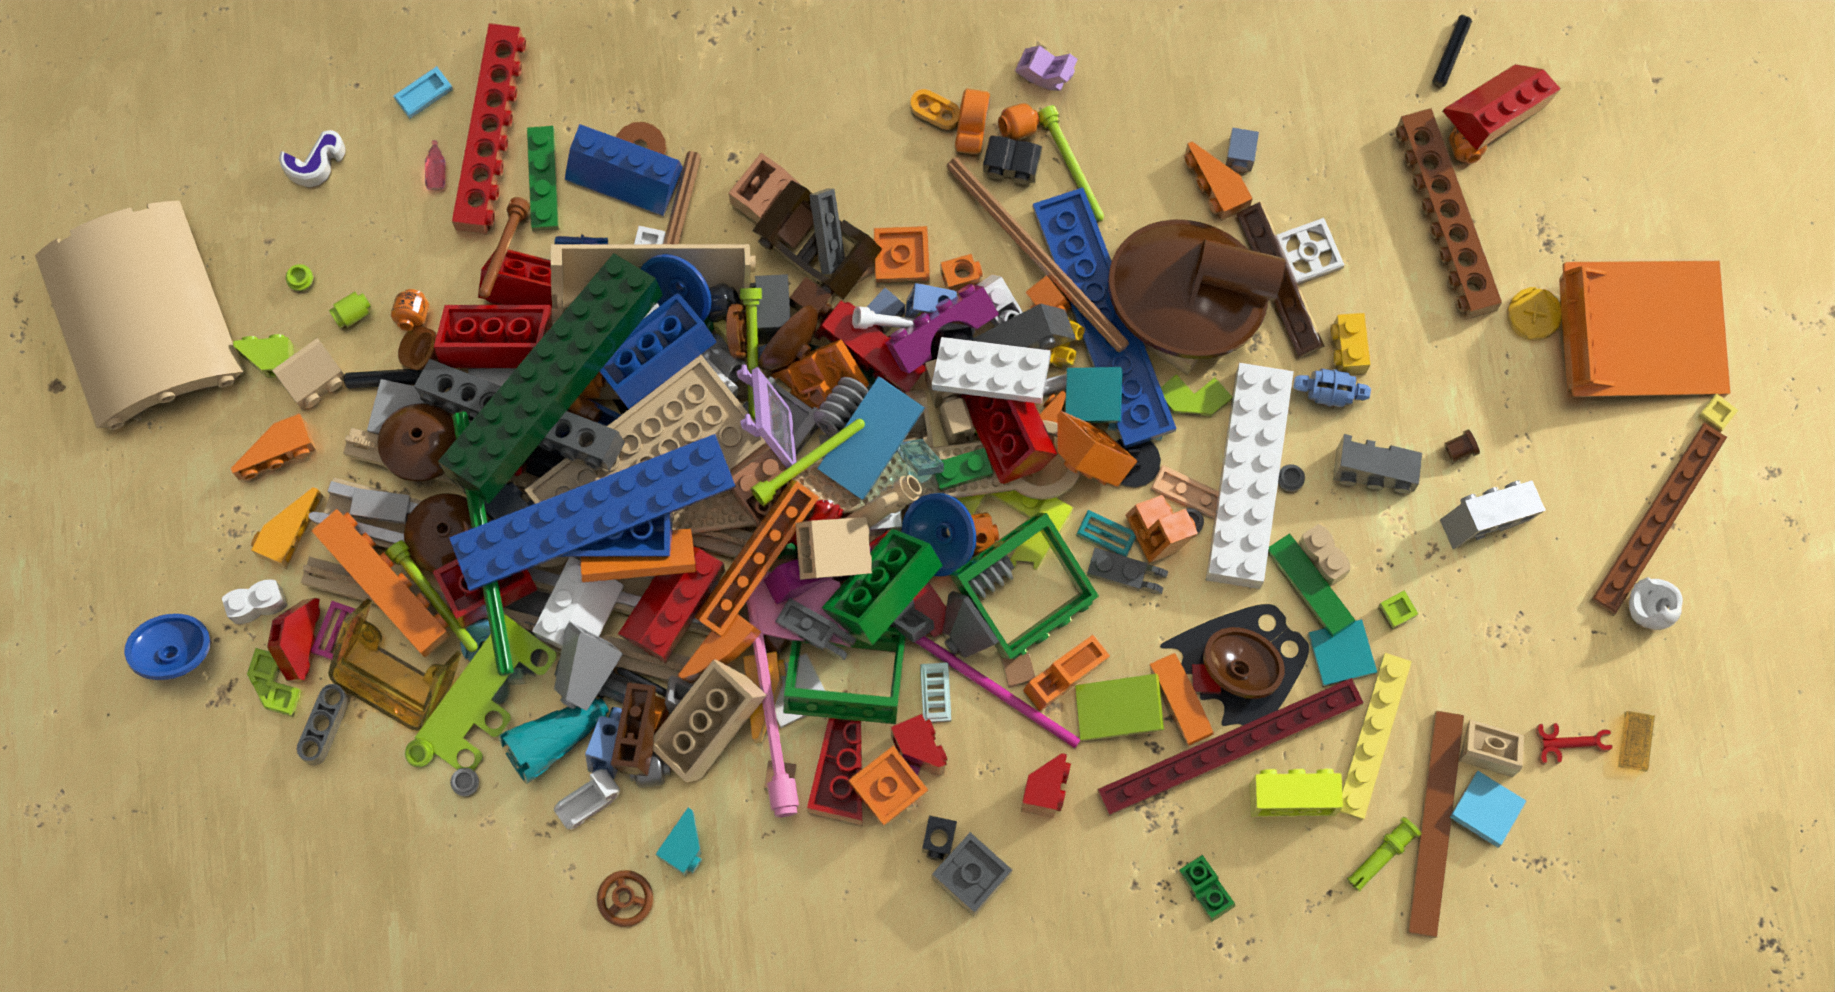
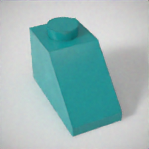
M689 807L656 853L658 859L685 877L688 872L693 874L702 861L699 858L702 853L695 814Z

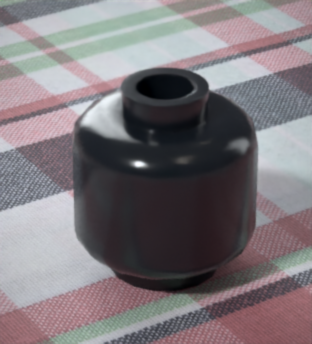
M720 283L709 287L711 309L707 317L712 322L727 319L728 309L731 304H741L739 295L733 286L729 287L728 284Z

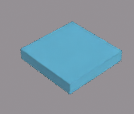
M1477 771L1450 818L1499 848L1525 805L1526 800L1480 771Z

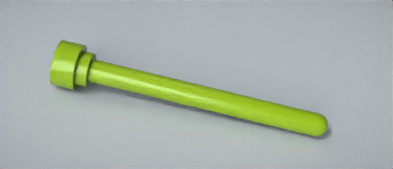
M1054 105L1047 106L1037 112L1039 123L1044 125L1046 129H1049L1078 188L1083 187L1096 221L1101 222L1104 219V214L1058 125L1059 113Z
M740 288V300H743V305H746L747 370L750 374H752L753 369L758 367L757 305H760L759 299H762V288ZM748 385V413L753 420H756L753 387Z
M856 419L771 481H760L751 487V492L762 506L768 504L773 500L777 489L863 429L865 422L862 419Z
M400 540L389 547L385 552L392 562H396L397 565L401 564L469 652H475L478 648L477 643L465 628L462 629L453 612L410 559L411 554L408 552L410 548L407 544Z

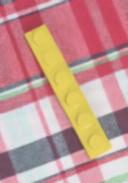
M1387 653L1383 655L1342 789L1343 808L1339 813L1360 820L1365 818L1412 661Z

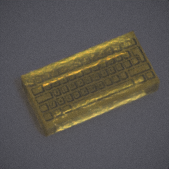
M1632 711L1625 712L1618 767L1648 771L1654 715Z

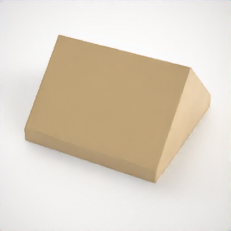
M1470 719L1459 761L1514 777L1523 767L1524 735Z

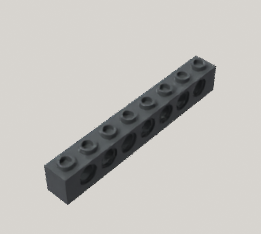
M431 359L427 362L414 385V388L420 394V399L424 403L432 406L435 404L441 405L451 414L466 412L471 421L501 387ZM475 396L472 400L467 401L470 397ZM566 411L538 446L547 451H552V449L560 451L561 455L573 461L576 458L583 460L586 465L593 469L599 470L601 467L610 471L625 441L617 430ZM569 432L567 436L560 438L564 433ZM593 441L590 446L584 447L586 443Z

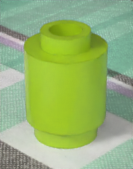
M354 291L334 303V307L329 312L341 329L344 326L349 327L369 315L367 309L371 305L363 293L358 295Z

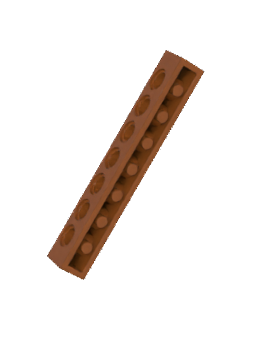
M1432 108L1401 116L1395 129L1398 141L1403 142L1405 147L1404 157L1406 164L1411 166L1414 172V186L1422 194V208L1426 215L1429 214L1431 219L1430 230L1433 238L1438 239L1440 244L1439 255L1441 261L1446 263L1449 269V283L1452 288L1455 287L1458 294V308L1460 312H1464L1466 319L1495 312L1502 304V300ZM1414 139H1423L1426 145H1419ZM1423 163H1432L1435 169H1427ZM1438 186L1444 193H1436L1432 187ZM1447 210L1452 214V217L1446 218L1440 211ZM1455 234L1459 236L1461 242L1452 241L1449 235ZM1458 259H1466L1470 266L1464 267L1460 265ZM1473 283L1477 285L1479 291H1471L1467 284Z

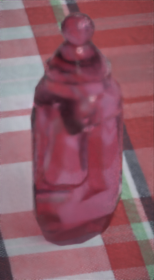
M433 140L431 142L432 147L425 158V185L428 190H442L445 186V158L437 146L438 141Z

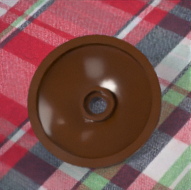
M807 305L796 312L773 336L758 361V367L762 371H773L786 367L797 358L802 360L808 355L811 350L809 344L816 333L818 320L817 309L813 305Z
M424 403L411 404L396 410L385 420L378 435V452L385 467L395 476L413 482L428 481L443 475L444 473L439 467L438 461L456 441L453 417L440 407ZM416 432L422 433L418 438L413 437V434Z
M453 493L436 494L421 501L408 516L404 528V542L410 548L408 552L411 554L412 560L423 570L433 574L432 571L457 559L449 538L472 529L467 498ZM441 526H448L447 532L443 534L438 532Z
M1239 627L1224 628L1214 633L1205 645L1203 659L1209 675L1220 687L1234 695L1250 699L1269 696L1278 689L1284 678L1285 668L1280 653L1269 640L1254 631Z

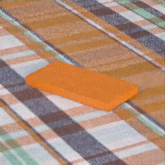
M691 529L672 530L670 556L580 557L582 582L696 572Z

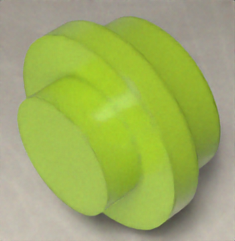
M294 265L286 273V283L292 290L303 291L311 286L313 274L305 265Z
M415 739L406 746L405 758L412 766L423 767L432 760L433 748L428 741Z

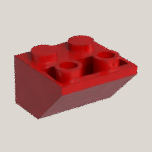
M920 714L891 727V738L896 750L909 765L919 767L921 770L936 776L944 775L947 756L942 745L936 746L934 742L936 740V732L930 719L925 721L923 715Z
M1061 753L1028 775L1021 812L1054 818L1056 811L1061 812L1066 792L1060 790L1061 784H1067L1071 763L1066 762L1067 754Z

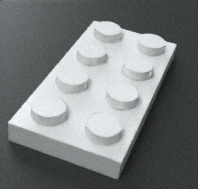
M941 337L932 380V390L1042 404L1051 353L1050 350Z

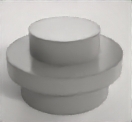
M461 768L454 772L450 783L456 794L470 796L478 789L479 778L472 769Z

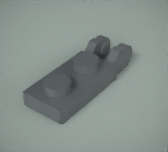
M1094 548L1087 576L1136 591L1144 590L1155 594H1162L1163 587L1156 583L1143 581L1144 574L1157 578H1167L1168 571L1157 566L1147 565L1148 563Z
M791 598L788 599L775 621V624L822 651L826 650L841 660H845L848 654L843 649L829 643L833 635L846 644L854 645L856 638L838 628V625Z

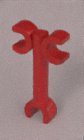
M1557 723L1551 725L1552 733L1550 735L1544 732L1543 724H1539L1536 728V734L1541 739V748L1543 750L1539 755L1541 765L1547 763V753L1553 754L1555 756V763L1559 764L1562 761V753L1559 749L1595 747L1598 751L1607 752L1613 748L1612 745L1601 743L1602 736H1609L1611 734V731L1607 729L1599 731L1595 736L1555 738L1559 734Z

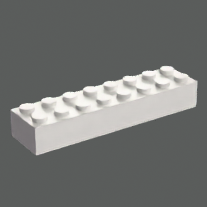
M1239 363L1212 532L1206 574L1207 581L1260 589L1264 583L1294 371Z

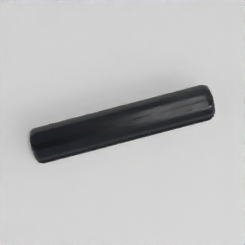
M1460 15L1432 80L1435 85L1445 87L1472 23V18L1466 15Z
M396 369L348 372L344 375V384L348 389L379 387L380 380L382 379L413 385L417 382L423 370Z

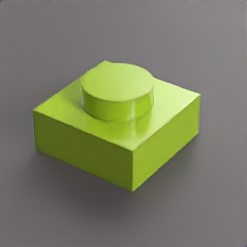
M1405 590L1379 604L1393 629L1418 615Z

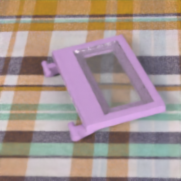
M744 364L737 371V375L740 380L753 387L756 423L754 424L751 420L750 414H746L745 419L740 421L741 426L755 437L761 436L788 469L796 463L792 410L758 367L753 369L752 374H750L747 366Z

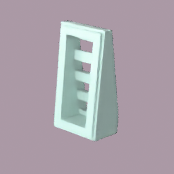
M948 663L921 664L922 707L925 721L928 719L931 722L951 721ZM943 673V677L927 678V674ZM927 685H944V689L927 690ZM944 696V700L928 701V697ZM945 707V712L929 713L928 708Z

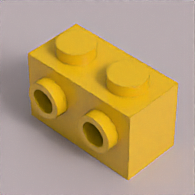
M1365 313L1337 315L1334 323L1330 325L1331 339L1335 340L1336 350L1333 351L1334 365L1338 366V371L1348 372L1349 375L1366 374L1371 363Z

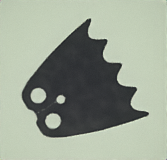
M1255 605L1214 618L1160 645L1161 648H1174L1182 652L1183 659L1181 665L1186 674H1192V664H1204L1203 652L1207 641L1214 633L1224 628L1239 627L1254 631L1265 637L1276 647L1283 659L1285 673L1280 686L1274 693L1263 698L1250 699L1234 695L1221 687L1220 694H1200L1201 700L1218 699L1223 703L1224 715L1221 721L1223 726L1233 724L1245 725L1277 711L1285 701L1305 665L1309 654V644L1299 632L1289 629L1286 624L1285 615L1275 605ZM1264 614L1272 615L1276 620V626L1271 631H1264L1259 627V618ZM1291 640L1298 645V654L1293 658L1285 657L1281 652V646L1285 641Z

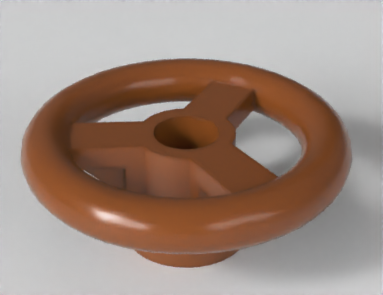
M621 870L610 874L601 883L597 892V906L600 914L606 921L619 927H629L640 923L649 914L653 905V891L649 882L641 874L630 870ZM624 879L636 881L642 887L645 898L635 896V892L625 884ZM616 882L617 887L612 893L614 904L608 909L605 903V895L609 886ZM623 893L629 894V900L625 903L620 902V896ZM632 905L642 907L641 911L631 918L615 916L621 909L629 908Z

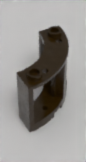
M791 180L752 231L760 238L758 243L768 251L773 249L795 268L819 284L822 289L832 296L836 295L844 300L881 252L882 248L868 234L844 219L840 221L841 234L855 246L830 279L809 265L818 254L815 232L797 255L775 238L800 204L812 212L809 195L813 193L806 187Z

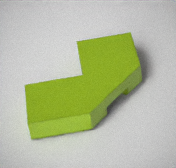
M1177 374L1161 386L1168 408L1174 414H1201V416L1212 417L1233 398L1215 377L1195 394Z
M255 648L247 676L254 686L263 707L266 710L293 717L301 690L277 683L276 679L280 669L271 653Z

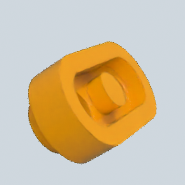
M927 89L918 90L912 95L910 106L912 112L917 117L945 130L953 129L958 125L960 109L954 102ZM921 103H927L928 107L921 108L919 107V105ZM945 114H948L952 118L950 120H944L942 117Z

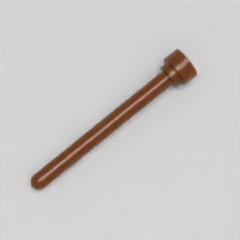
M514 197L508 204L507 213L509 219L480 288L479 295L482 298L489 297L517 225L528 215L530 204L523 198Z

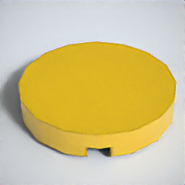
M1529 287L1520 290L1512 298L1507 309V319L1512 330L1520 337L1527 340L1540 341L1550 337L1558 329L1562 316L1559 300L1550 291Z

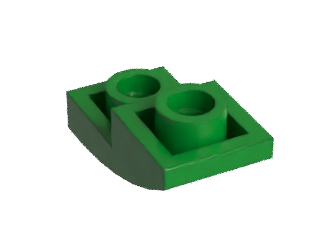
M1203 855L1179 869L1184 881L1211 922L1235 907V902L1222 886L1219 877Z

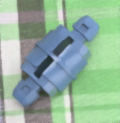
M1321 368L1319 371L1312 372L1310 378L1307 375H1299L1294 378L1293 388L1297 391L1307 392L1309 390L1308 399L1315 400V403L1324 404L1328 407L1350 405L1353 403L1354 397L1355 400L1364 401L1369 399L1371 394V388L1368 385L1360 383L1356 385L1355 376H1350L1348 372L1337 371L1336 369ZM1317 385L1327 386V388L1317 387ZM1337 388H1341V389L1344 388V389H1347V391L1338 390Z

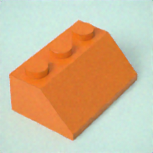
M1063 411L1058 413V454L1066 460L1063 464L1072 472L1077 473L1079 471L1088 479L1094 477L1103 485L1109 483L1118 487L1137 460L1105 430Z

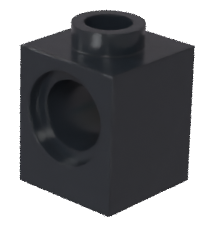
M929 815L922 847V853H927V858L943 861L944 857L947 858L951 854L957 821ZM935 833H942L946 836L947 842L945 845L938 847L932 844L931 837Z

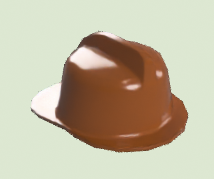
M415 326L413 330L408 331L399 345L398 358L400 363L414 370H423L429 359L439 362L434 349L436 332L422 326Z

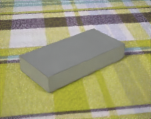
M354 488L350 515L356 518L406 524L411 497L404 494Z

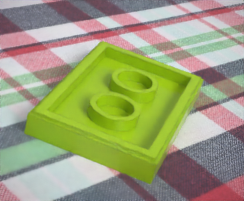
M1157 674L1075 685L1081 741L1164 730L1159 676Z

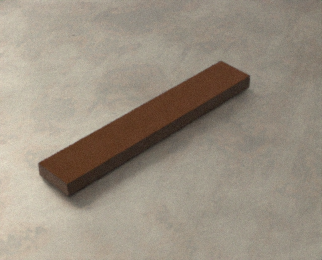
M1258 202L1238 212V219L1253 251L1285 258L1284 274L1274 302L1297 356L1302 358L1325 347L1263 203Z

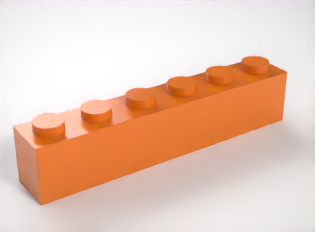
M791 479L697 612L695 618L722 636L795 533V523L804 520L819 499V496L798 481Z
M336 509L317 525L312 532L413 646L426 658L451 636L445 630L449 626L439 613L433 616L427 610L431 604L421 593L415 596L409 590L413 584L402 572L397 576L392 571L391 567L395 564L384 552L381 555L375 552L373 547L376 543L366 532L362 535L358 533L355 529L358 523L348 512L342 515Z

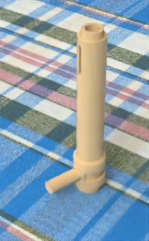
M912 475L902 476L894 481L893 485L890 484L882 489L880 495L846 518L867 517L868 527L871 528L891 513L896 514L904 509L906 504L909 505L916 501L922 493L921 485Z

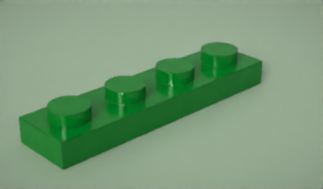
M554 126L527 127L532 231L559 230Z

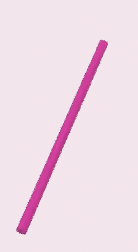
M926 636L915 642L1074 749L1080 742V738Z

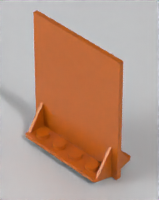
M1720 261L1563 263V273L1559 278L1566 381L1567 391L1572 392L1573 397L1731 394Z

